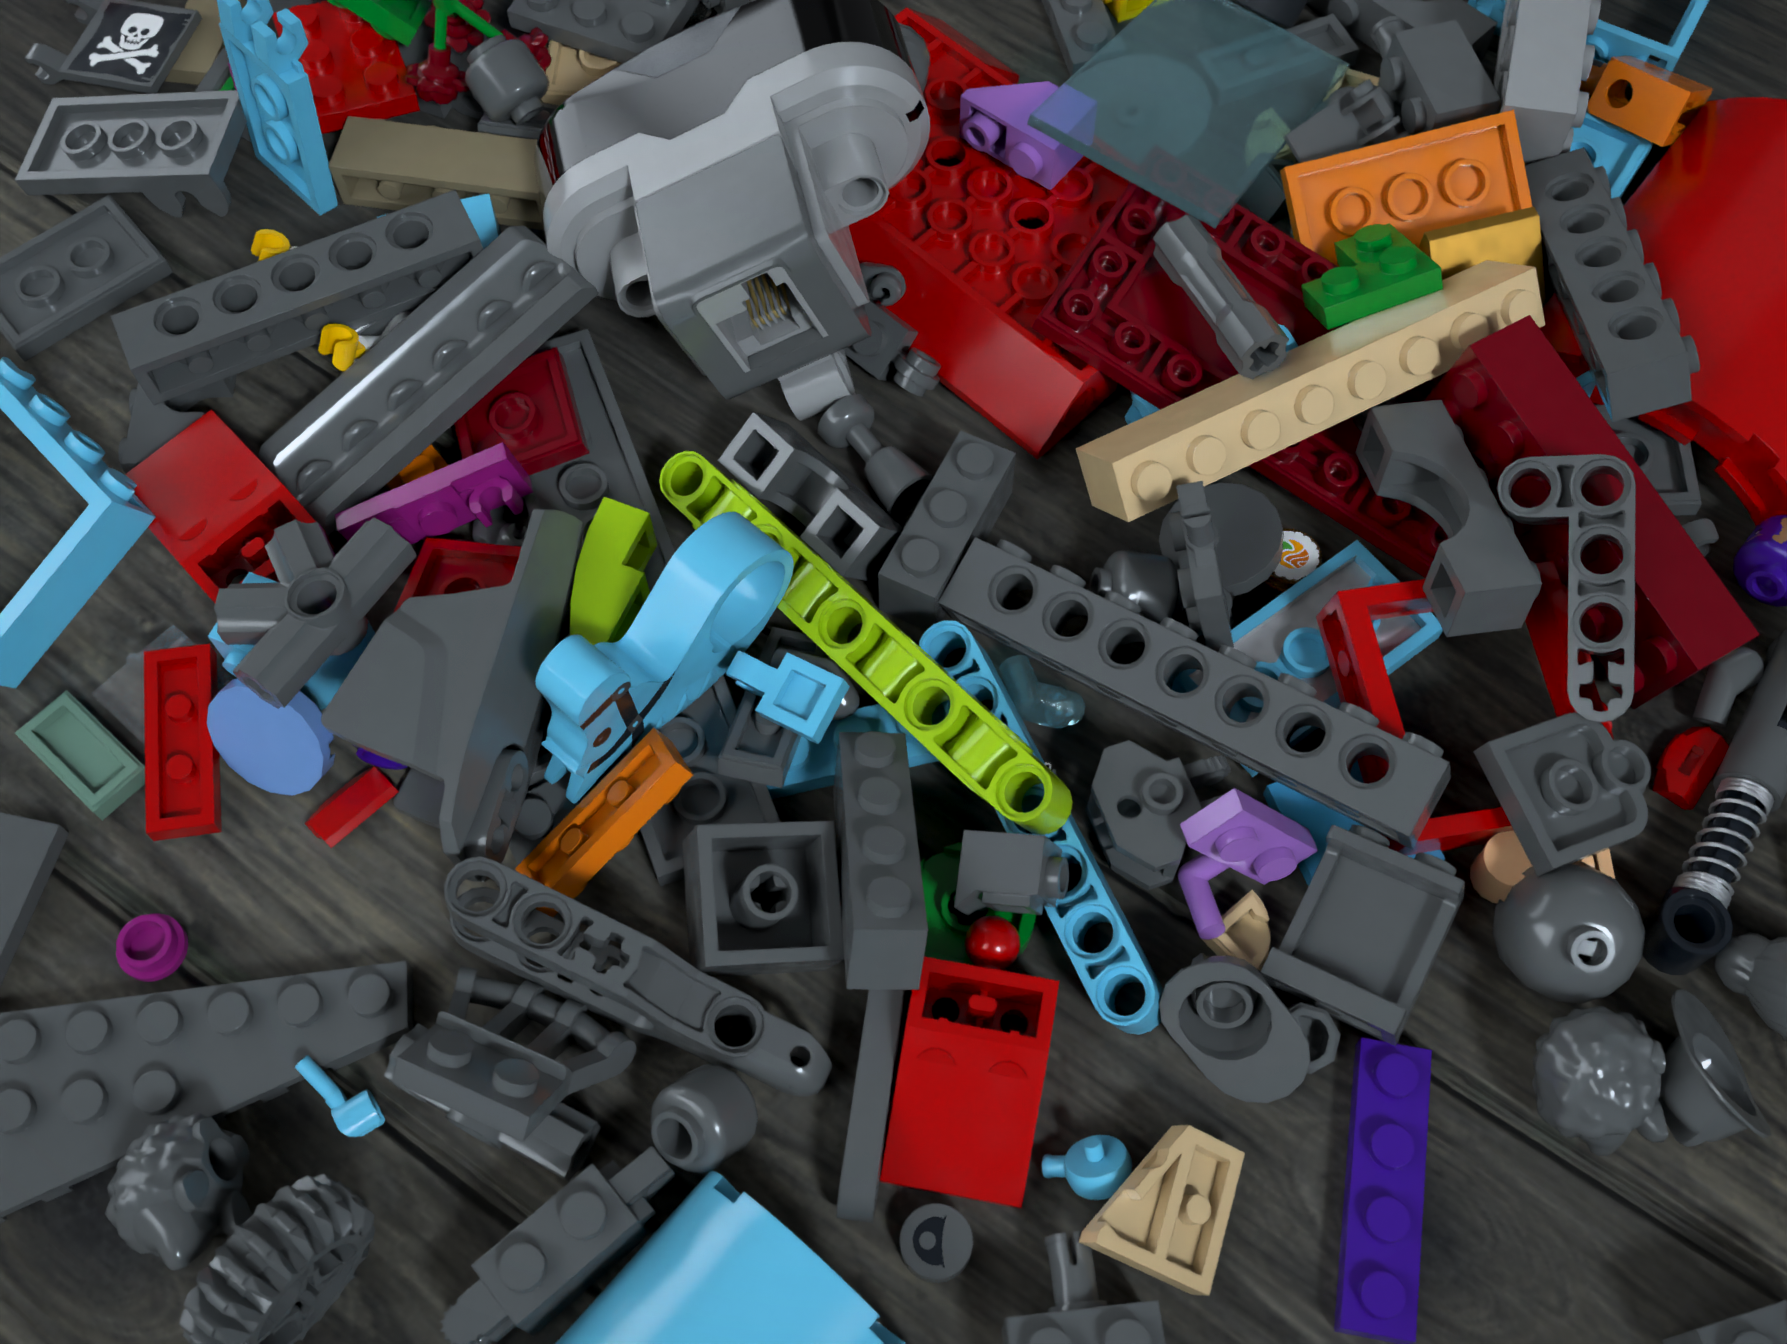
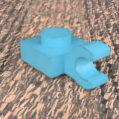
M737 651L725 673L727 676L737 680L735 684L762 697L755 709L759 715L818 745L850 687L843 678L788 652L778 669L746 653Z

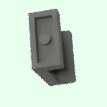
M1331 825L1326 836V851L1279 949L1272 947L1263 965L1261 974L1266 979L1270 988L1304 1004L1327 1010L1330 1016L1396 1046L1464 898L1465 882L1455 877L1456 869L1440 858L1418 852L1413 859L1388 848L1390 841L1374 830L1360 825H1351L1348 831L1336 825Z

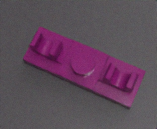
M502 442L335 514L337 531L349 541L366 521H371L374 517L390 525L403 539L410 544H414L421 540L425 541L426 537L434 538L438 535L446 534L476 519H479L485 527L493 525L490 515L491 510L505 504L517 515L523 510V500L521 497L533 493L530 476Z

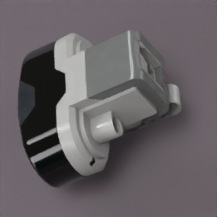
M878 0L750 1L705 19L647 48L583 87L554 110L539 134L534 152V165L547 251L555 257L564 260L596 287L599 292L596 296L597 298L617 301L622 311L634 317L656 315L702 375L708 377L726 400L733 399L778 378L792 412L799 421H803L826 411L841 398L855 393L844 348L871 337L872 332L864 306L870 300L849 225L874 214L887 202L888 190L902 181L919 162L927 146L930 133L928 108L901 28L894 15Z

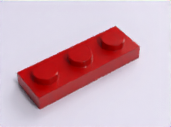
M210 643L144 651L146 834L153 841L222 832L220 754L213 745L207 727L208 705L218 694L217 653Z

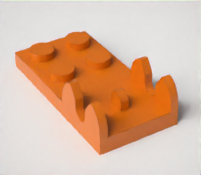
M1514 110L1287 166L1280 170L1294 239L1338 267L1340 266L1337 264L1334 243L1354 236L1359 229L1374 224L1386 225L1390 223L1419 248L1424 232L1533 207Z

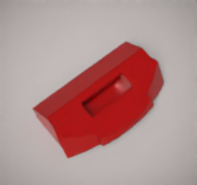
M1691 727L1682 734H1676L1659 759L1652 791L1684 810H1693L1723 761L1729 748L1728 744L1720 734L1714 732L1710 727Z
M372 766L328 798L305 822V825L317 838L322 839L332 848L394 797L398 790L377 766Z

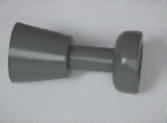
M854 393L836 401L824 413L818 424V434L832 448L843 449L852 446L866 462L864 474L886 513L893 519L905 517L915 510L933 476L895 446L884 447L870 431L874 421V409L862 394Z

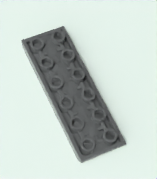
M511 226L266 440L260 448L258 458L329 536L337 529L335 514L373 497L594 299L599 292L596 287L572 266L547 251V245L526 226Z

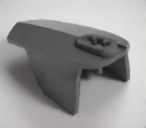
M533 509L515 572L509 584L460 593L406 599L397 611L383 621L321 717L322 725L330 733L371 753L411 768L398 790L393 804L399 812L422 823L439 828L443 852L454 865L474 857H484L502 863L527 794L551 708L545 697L536 688V676L547 655L563 639L567 638L575 571L582 550L583 522L564 511ZM483 875L467 878V880L485 882L490 879V877Z

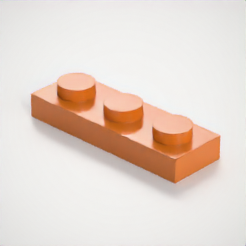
M653 728L538 844L515 870L572 899L577 897L584 890L588 881L617 852L627 847L634 835L663 805L671 802L677 796L681 787L693 776V773L673 742L656 728ZM549 907L535 908L551 917L558 913Z

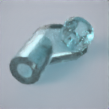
M1027 655L1010 657L999 666L1009 695L1023 720L1051 728H1064L1068 725L1077 724L1083 718L1085 704L1081 695L1075 691H1068L1063 687L1038 682Z

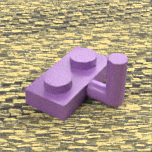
M1233 788L1182 822L1180 826L1188 847L1200 852L1199 855L1183 864L1178 871V879L1199 937L1204 940L1214 939L1222 935L1226 930L1208 883L1210 879L1229 867L1264 885L1270 881L1287 877L1296 869L1298 863L1318 851L1309 829L1236 788Z

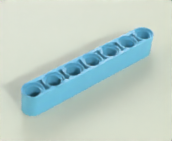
M944 620L929 627L921 637L919 646L942 667L944 660L950 652L958 648H966L962 661L955 666L944 669L980 702L987 699L994 700L991 712L1034 751L1033 755L1046 766L988 653L966 626L957 621ZM950 700L942 702L947 714L950 709ZM1042 783L1033 785L1024 794L1022 799L1023 813L1033 811L1040 805L1045 791ZM995 809L1007 833L1028 834L1023 827L1006 818ZM1070 814L1062 827L1044 836L1062 849L1061 857H1066L1068 865H1081V880L1075 888L1066 892L1064 899L1056 900V908H1044L1095 1009L1101 1017L1128 1034L1139 1035L1150 1032L1161 1022L1159 1000L1163 988L1072 814ZM1100 922L1111 923L1113 939L1109 946L1098 953H1086L1084 937L1088 929ZM1131 982L1142 983L1146 995L1141 1009L1129 1016L1118 1015L1114 1005L1118 990Z

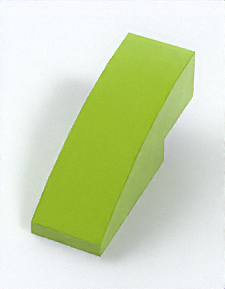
M603 497L587 531L576 566L570 602V636L575 634L582 635L592 645L600 642H617L629 630L650 594L645 572L643 571L657 547V541L649 512Z

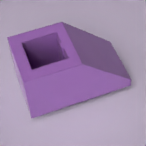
M1049 81L971 88L961 95L959 137L966 140L976 150L984 151L1010 166L1020 176L1032 179L1051 190L1091 149L1096 108Z

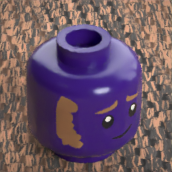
M1775 515L1760 522L1735 555L1733 572L1738 584L1749 596L1761 603L1776 607H1787V515Z

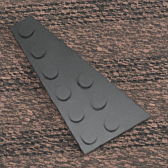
M407 961L0 1013V1224L8 1220V1214L39 1200L49 1202L73 1191L72 1185L109 1168L117 1167L118 1161L127 1154L131 1142L141 1137L149 1124L167 1121L176 1114L189 1116L197 1112L206 1117H212L219 1124L227 1120L226 1115L258 1100L265 1103L289 1092V1086L305 1079L295 1069V1066L307 1055L323 1071L328 1068L335 1071L397 1043L403 1034L409 1033L414 1028L413 968Z

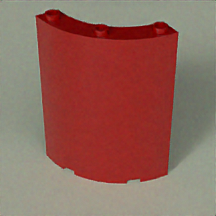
M1734 97L1711 100L1705 103L1623 206L1627 220L1626 231L1637 230L1644 253L1643 264L1654 263L1661 283V299L1672 298L1680 321V336H1692L1700 362V371L1690 374L1692 401L1641 414L1638 419L1661 430L1684 446L1694 440L1716 458L1719 463L1714 471L1735 492L1757 526L1760 522L1772 516L1787 515V99ZM1554 293L1543 307L1545 326L1541 327L1540 330L1574 377L1577 378L1590 370L1556 293ZM1595 385L1590 399L1593 403L1604 405L1598 388Z

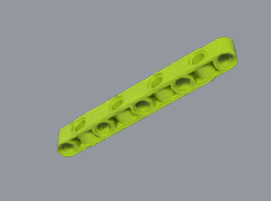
M694 451L680 452L666 462L661 470L659 479L660 489L664 496L693 523L692 526L695 530L717 515L726 512H737L792 555L794 561L792 577L777 608L958 779L982 799L989 802L1000 814L1031 833L1049 834L1057 831L1066 823L1071 814L1073 802L1070 790L1065 783L1033 755L1034 751L776 515L737 481L731 480L702 455ZM862 623L859 635L853 641L847 643L848 635L852 628ZM950 700L949 713L945 719L938 724L932 725V715L936 707L942 702ZM1042 783L1045 791L1040 805L1033 811L1023 813L1022 799L1024 794L1033 785Z

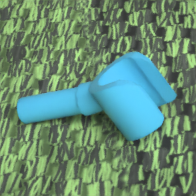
M309 1055L304 1057L295 1066V1069L325 1099V1103L331 1108V1114L337 1128L343 1134L351 1137H361L384 1124L385 1116L368 1089L347 1100L342 1089Z

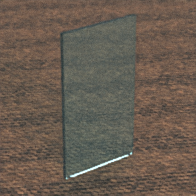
M1154 0L1030 114L1027 125L1216 228L1287 144L1283 136L1309 118L1346 74L1350 64L1230 0Z

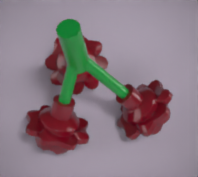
M432 0V9L424 17V22L429 28L434 29L432 32L434 43L428 46V59L407 66L405 81L416 86L421 99L427 102L435 101L438 104H449L452 100L457 99L458 92L469 91L465 82L466 72L459 71V68L451 62V48L457 53L462 54L467 51L469 44L473 47L484 42V35L488 38L504 35L507 40L518 39L523 41L529 47L544 72H546L552 61L550 52L546 47L549 37L542 33L539 27H535L530 34H524L519 37H515L506 29L500 32L490 24L492 18L489 12L482 9L484 5L483 0Z

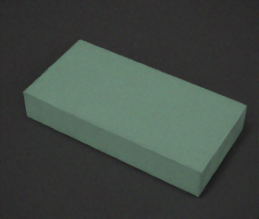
M67 690L15 732L51 771L102 821L145 785V766Z

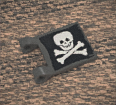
M65 0L68 4L73 3L79 6L75 12V18L80 23L88 25L69 56L45 44L35 43L24 59L28 64L40 66L36 72V77L44 84L53 85L65 79L157 94L202 20V17L198 10L134 0Z

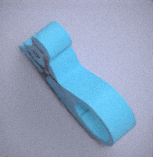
M737 512L722 513L701 525L677 549L622 639L613 643L600 642L592 645L579 634L563 639L544 659L536 676V688L545 697L552 711L546 740L541 743L553 754L545 771L544 778L550 784H554L570 771L571 775L566 790V798L575 804L620 755L635 747L653 728L657 730L662 728L664 724L671 721L705 693L724 675L737 651L744 653L779 605L792 577L794 567L792 555Z

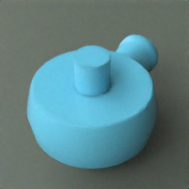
M1093 1135L1083 1138L1073 1144L1066 1155L1045 1154L1042 1158V1174L1045 1178L1064 1177L1077 1195L1090 1200L1111 1198L1132 1173V1158L1127 1148L1119 1139L1108 1135Z

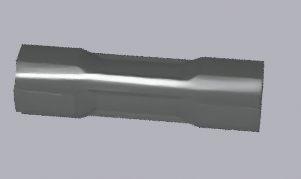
M1186 214L1176 221L1166 222L1153 237L1155 241L1153 255L1173 283L1184 289L1216 333L1217 344L1238 373L1246 378L1254 379L1262 373L1274 371L1287 357L1286 345L1289 338L1267 309L1253 300L1222 259L1221 248L1197 218Z

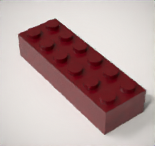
M1530 315L1467 347L1424 401L1442 400L1454 424L1461 428L1464 442L1477 466L1486 473L1489 488L1503 513H1506L1500 502L1497 489L1499 478L1505 468L1518 459L1539 456L1604 454L1616 456L1623 460L1633 471L1636 484L1634 694L1630 705L1633 710L1760 635ZM1602 473L1589 478L1583 485L1581 493L1589 503L1596 506L1611 505L1620 498L1623 493V486L1614 476ZM1524 477L1513 487L1511 498L1514 503L1521 507H1538L1549 497L1551 486L1541 477ZM1510 518L1513 523L1514 533L1529 560L1535 564L1554 561L1560 581L1568 589L1569 525L1532 526L1520 524ZM1606 540L1592 542L1586 546L1581 555V563L1590 572L1600 575L1616 570L1623 560L1622 551L1619 547ZM1603 606L1587 611L1582 617L1580 629L1584 636L1592 642L1598 643L1610 642L1615 639L1623 627L1622 619L1618 613L1611 608ZM1623 652L1602 657L1596 656L1605 668L1607 678L1608 661L1619 665L1624 664ZM1612 686L1619 694L1622 695L1621 687Z

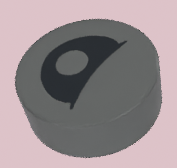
M939 1203L927 1204L913 1211L905 1220L900 1233V1253L908 1270L919 1279L931 1283L949 1281L957 1277L970 1260L973 1248L972 1231L965 1217L955 1208Z

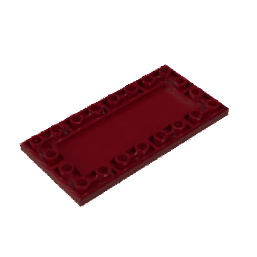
M1152 150L1037 316L1032 326L1034 330L1160 410L1239 374L1217 344L1216 333L1184 289L1173 283L1153 255L1155 250L1153 237L1166 222L1176 221L1186 214L1197 218L1221 248L1222 259L1253 300L1265 307L1277 324L1284 325L1290 331L1298 346L1346 325L1343 324L1327 330L1304 306L1301 287L1302 284L1319 279L1325 272L1338 266ZM1446 373L1395 396L1400 404L1424 401ZM1353 416L1249 465L1424 578L1428 575L1440 543L1448 539L1443 528L1423 510L1397 499L1376 495L1355 453L1362 432L1354 425Z

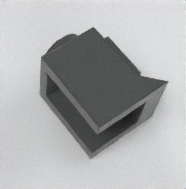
M964 830L954 908L973 919L977 918L988 908L999 912L1042 915L1043 907L1056 908V900L1064 899L1069 881L1068 861L1066 857H1061L1062 849L1044 835Z

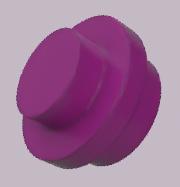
M158 913L141 915L130 920L121 929L116 942V958L121 969L132 978L143 982L158 981L171 975L182 964L188 951V936L183 926L174 918Z

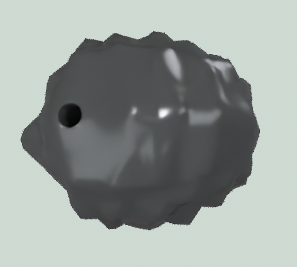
M1604 1006L1590 1009H1573L1567 1016L1553 1018L1549 1033L1542 1034L1536 1040L1537 1052L1532 1057L1536 1073L1532 1080V1085L1536 1094L1538 1115L1542 1120L1566 1138L1579 1137L1587 1143L1590 1152L1597 1156H1609L1615 1152L1634 1129L1652 1143L1664 1142L1668 1137V1130L1663 1109L1658 1099L1661 1091V1074L1665 1071L1666 1060L1661 1044L1656 1040H1652L1647 1035L1644 1023L1636 1020L1629 1012L1615 1013Z
M199 1112L189 1116L176 1114L167 1121L149 1124L142 1136L131 1142L127 1154L117 1163V1172L107 1187L110 1202L105 1215L116 1227L118 1235L130 1249L140 1254H152L161 1257L168 1269L180 1270L185 1268L207 1248L214 1237L223 1233L232 1236L235 1226L242 1225L252 1216L248 1203L243 1197L242 1186L244 1180L243 1166L249 1162L250 1158L249 1148L242 1136L220 1128L212 1117H206Z

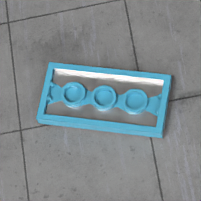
M1356 540L1233 628L1231 632L1234 648L1256 661L1255 670L1276 680L1281 673L1297 677L1317 690L1316 699L1339 709L1341 702L1316 615L1337 591L1399 583L1400 581ZM1431 612L1371 620L1388 676L1438 639L1443 631L1438 619ZM1197 669L1182 671L1174 679L1172 690L1178 693H1187L1196 689L1203 679V672ZM1256 697L1242 698L1233 705L1230 711V719L1237 722L1251 721L1260 714L1264 702ZM1304 726L1299 728L1291 736L1289 747L1293 748L1319 727ZM1242 765L1252 777L1258 774V772Z

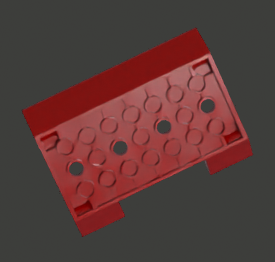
M906 7L887 22H898L910 26L925 40L929 50L930 67L928 80L923 92L930 117L929 139L922 157L913 170L902 181L888 190L887 202L874 214L849 225L859 264L867 261L892 265L903 275L906 283L904 295L895 304L885 307L919 332L907 353H909L912 347L917 348L938 361L941 368L937 375L943 385L1038 460L1117 389L1118 382L1040 334L1032 326L1043 307L1137 172L1092 140L1091 149L1049 190L1032 179L1020 176L1013 168L988 153L973 148L966 140L959 137L961 95L971 88L1018 84L1019 74L943 20ZM938 158H958L962 162L955 166H943L935 162V160ZM1037 218L1043 221L1045 225L1036 229H1028L1017 222L1020 219L1033 220Z

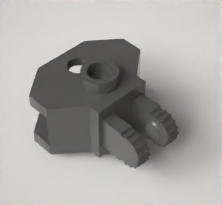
M1130 740L1104 748L1091 786V795L1086 807V813L1109 868L1147 891L1172 883L1185 845L1187 844L1180 824L1223 796L1220 795L1199 802L1194 790L1218 783L1229 775L1228 773L1231 772V768L1226 757L1216 755L1215 757L1183 765L1179 757L1166 761Z

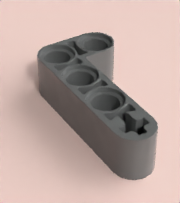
M1604 454L1539 456L1518 459L1505 468L1499 478L1497 487L1500 502L1509 517L1520 524L1532 526L1569 525L1568 696L1570 703L1576 712L1587 720L1600 723L1614 721L1625 714L1632 703L1634 694L1636 484L1633 471L1623 460L1616 456ZM1603 473L1617 478L1623 486V493L1611 505H1593L1586 501L1581 493L1585 482L1594 475ZM1537 476L1549 483L1551 491L1544 503L1533 508L1521 507L1514 503L1511 498L1512 489L1522 478ZM1594 541H1611L1622 551L1623 560L1616 570L1600 575L1592 573L1581 563L1582 552L1587 545ZM1600 606L1613 609L1622 619V631L1610 642H1592L1584 636L1580 629L1581 619L1587 611ZM1580 652L1601 657L1618 652L1624 653L1623 665L1608 661L1609 684L1621 687L1622 698L1610 699L1607 711H1595L1591 699L1580 698L1581 686H1590L1594 681V662L1579 665L1578 658Z

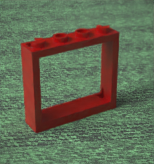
M1554 561L1536 563L1542 585L1540 593L1534 600L1525 622L1556 716L1560 717L1576 712V710L1571 705L1568 696V589L1561 583ZM1426 579L1337 591L1316 615L1341 704L1342 702H1347L1368 711L1379 719L1380 722L1377 728L1400 739L1404 736L1405 731L1371 620L1434 612L1422 589ZM1579 653V665L1591 662L1590 654ZM1595 681L1590 686H1581L1580 698L1591 699L1595 711L1608 710V707L1600 699ZM1612 721L1602 723L1614 740ZM1368 755L1357 760L1364 783H1375L1381 780L1389 769L1388 762L1379 756ZM1498 807L1437 818L1430 817L1413 850L1388 837L1386 838L1390 841L1388 848L1408 856L1418 852L1444 851L1486 844L1497 833L1514 829L1503 808Z

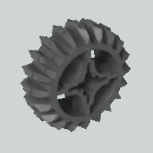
M324 1173L313 1178L306 1176L297 1180L292 1187L286 1186L279 1189L270 1202L258 1204L254 1214L246 1222L235 1226L234 1234L224 1245L215 1248L216 1256L211 1263L198 1272L196 1279L198 1285L187 1294L184 1303L186 1309L183 1311L179 1323L184 1329L183 1337L191 1344H294L297 1340L303 1341L306 1333L317 1321L322 1319L326 1311L341 1296L346 1285L357 1277L355 1270L368 1256L369 1244L374 1237L376 1228L373 1225L375 1215L363 1205L364 1200L341 1182H335Z

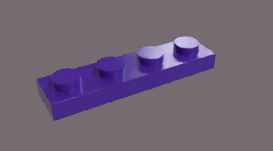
M1362 1037L1355 1044L1334 1332L1396 1344L1416 1343L1432 1050L1401 1044L1393 1046L1385 1041Z

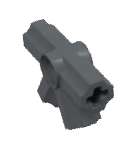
M373 517L371 521H366L335 556L327 536L318 522L302 523L295 519L274 529L273 538L265 545L280 583L230 584L228 588H219L214 610L218 623L217 633L226 645L256 644L233 669V673L242 684L277 709L280 707L285 708L329 656L342 655L352 651L362 642L368 629L366 614L417 556L411 544L403 539L390 525Z

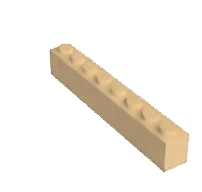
M1486 260L1442 280V290L1357 319L1287 351V357L1274 371L1262 373L1254 379L1237 374L1076 448L1092 506L1130 522L1177 500V485L1203 481L1204 486L1209 485L1448 372L1469 345L1528 315L1533 318L1539 328L1545 326L1536 267Z

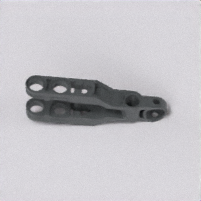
M484 857L468 858L456 864L448 873L444 884L446 906L450 912L451 930L457 943L467 951L526 980L543 986L545 989L567 1000L570 998L584 1004L587 1010L617 1025L664 1040L713 1065H721L727 1069L734 1068L783 1093L808 1097L817 1094L824 1087L832 1069V1063L822 1046L811 1033L764 1011L761 1004L750 995L699 971L657 940L495 860ZM483 875L490 877L497 883L500 889L498 891L488 887L472 888L457 898L459 886L471 876ZM478 902L493 904L492 907L484 911L475 912L467 910L469 906ZM549 907L556 910L562 916L564 923L535 908ZM463 926L484 937H477L469 934L467 931H465ZM581 926H589L586 931H579ZM539 932L552 933L558 937L556 940L544 944L535 943L529 939L530 936ZM610 940L621 944V949L609 944ZM525 957H527V958H529V959H531V960H533V961H535V962H537V963H539V964H541V965H543V966H545V967H542V968H541V967L533 966L531 963H529V962L526 960ZM607 964L612 965L606 974L598 973L605 969ZM565 976L573 980V982L568 983L560 978ZM592 990L602 994L603 996L595 995L592 992ZM731 1015L741 1018L750 1029V1042L740 1047L725 1045L715 1034L714 1023L716 1020L723 1016ZM790 1058L799 1060L802 1067L795 1066Z

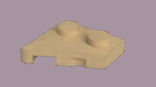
M1190 1125L1171 1126L1083 1229L1079 1243L1191 1295L1209 1296L1245 1153Z

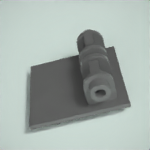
M1368 79L1284 135L1283 138L1298 163H1303L1410 135L1407 130L1398 135L1394 125L1399 123L1401 119L1399 116H1396L1389 120L1388 115L1393 112L1381 93L1383 91L1381 85L1375 88L1371 80Z

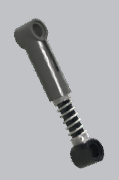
M1787 627L1767 649V666L1715 776L1713 786L1716 791V801L1709 806L1710 815L1703 819V829L1695 837L1697 844L1691 846L1689 850L1690 858L1684 861L1682 865L1683 873L1677 876L1673 887L1667 889L1661 904L1642 922L1645 930L1642 955L1650 965L1660 972L1669 975H1686L1723 950L1731 940L1733 925L1727 908L1734 890L1730 883L1740 880L1741 876L1737 868L1744 867L1748 863L1743 854L1752 852L1754 849L1750 839L1759 837L1760 831L1757 825L1765 823L1766 816L1779 809L1786 795ZM1674 922L1681 924L1690 932L1694 943L1685 940L1679 935L1675 929Z

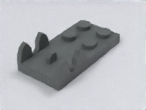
M238 91L52 98L14 181L27 195L142 192L156 207L178 218H182L185 211L186 197L181 192L185 191L195 196L203 207L223 217L228 213L232 202L231 194L224 183V178L240 138L242 137L251 142L246 124L247 120L243 113Z

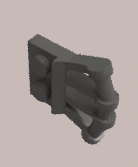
M460 965L448 1012H439L436 1024L397 1056L391 1082L518 1140L524 1141L567 1095L622 1073L634 1058L636 1044L620 1031L609 1032L587 1014V1007L584 1004L570 998L565 1003L559 1002L544 995L545 989L543 986L529 980L518 985L476 976L478 969ZM469 1003L502 1009L482 1028L465 1020ZM532 1020L547 1026L527 1047L511 1041ZM573 1040L588 1051L562 1062L555 1061Z

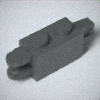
M653 1146L623 1169L614 1160L599 1171L593 1163L471 1265L481 1279L457 1298L456 1305H449V1311L444 1312L445 1318L440 1321L443 1323L441 1332L445 1333L444 1339L451 1341V1344H491L493 1341L497 1343L516 1326L534 1336L639 1245L647 1234L643 1225L656 1213L648 1201L675 1177L672 1168Z

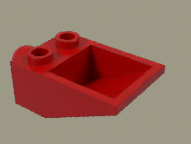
M212 409L125 474L137 484L134 494L156 516L148 526L150 531L214 603H216L219 588H228L233 578L240 574L252 572L279 582L265 549V545L274 536V529L295 519L302 523L316 522L280 480ZM326 534L327 539H328V541H329V543H330V545H331V547H332V550H333L335 547L333 546V544H332V542L330 541L328 535Z
M995 915L984 916L976 920L969 927L965 936V951L974 965L924 956L919 990H912L880 1183L1018 1209L1022 1208L1050 1048L1059 981L1003 971V969L1014 962L1020 949V938L1016 928L1003 917ZM940 1003H949L957 1009L958 1018L955 1022H949L947 1018L939 1017V1020L934 1019L932 1010ZM1008 1015L1019 1016L1025 1022L1026 1032L1023 1035L1013 1030L1010 1033L1003 1032L1000 1026L1001 1020Z

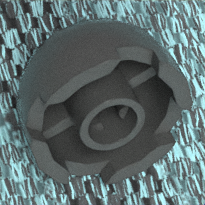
M1577 861L1537 876L1534 868L1530 867L1522 873L1526 877L1512 887L1505 901L1503 902L1501 899L1498 901L1495 907L1492 935L1499 958L1524 986L1551 1000L1583 1004L1607 997L1630 979L1642 958L1645 930L1637 905L1615 879L1584 862Z

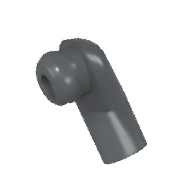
M867 261L860 263L869 299L881 302V306H891L902 298L906 290V283L903 275L897 268L892 265Z

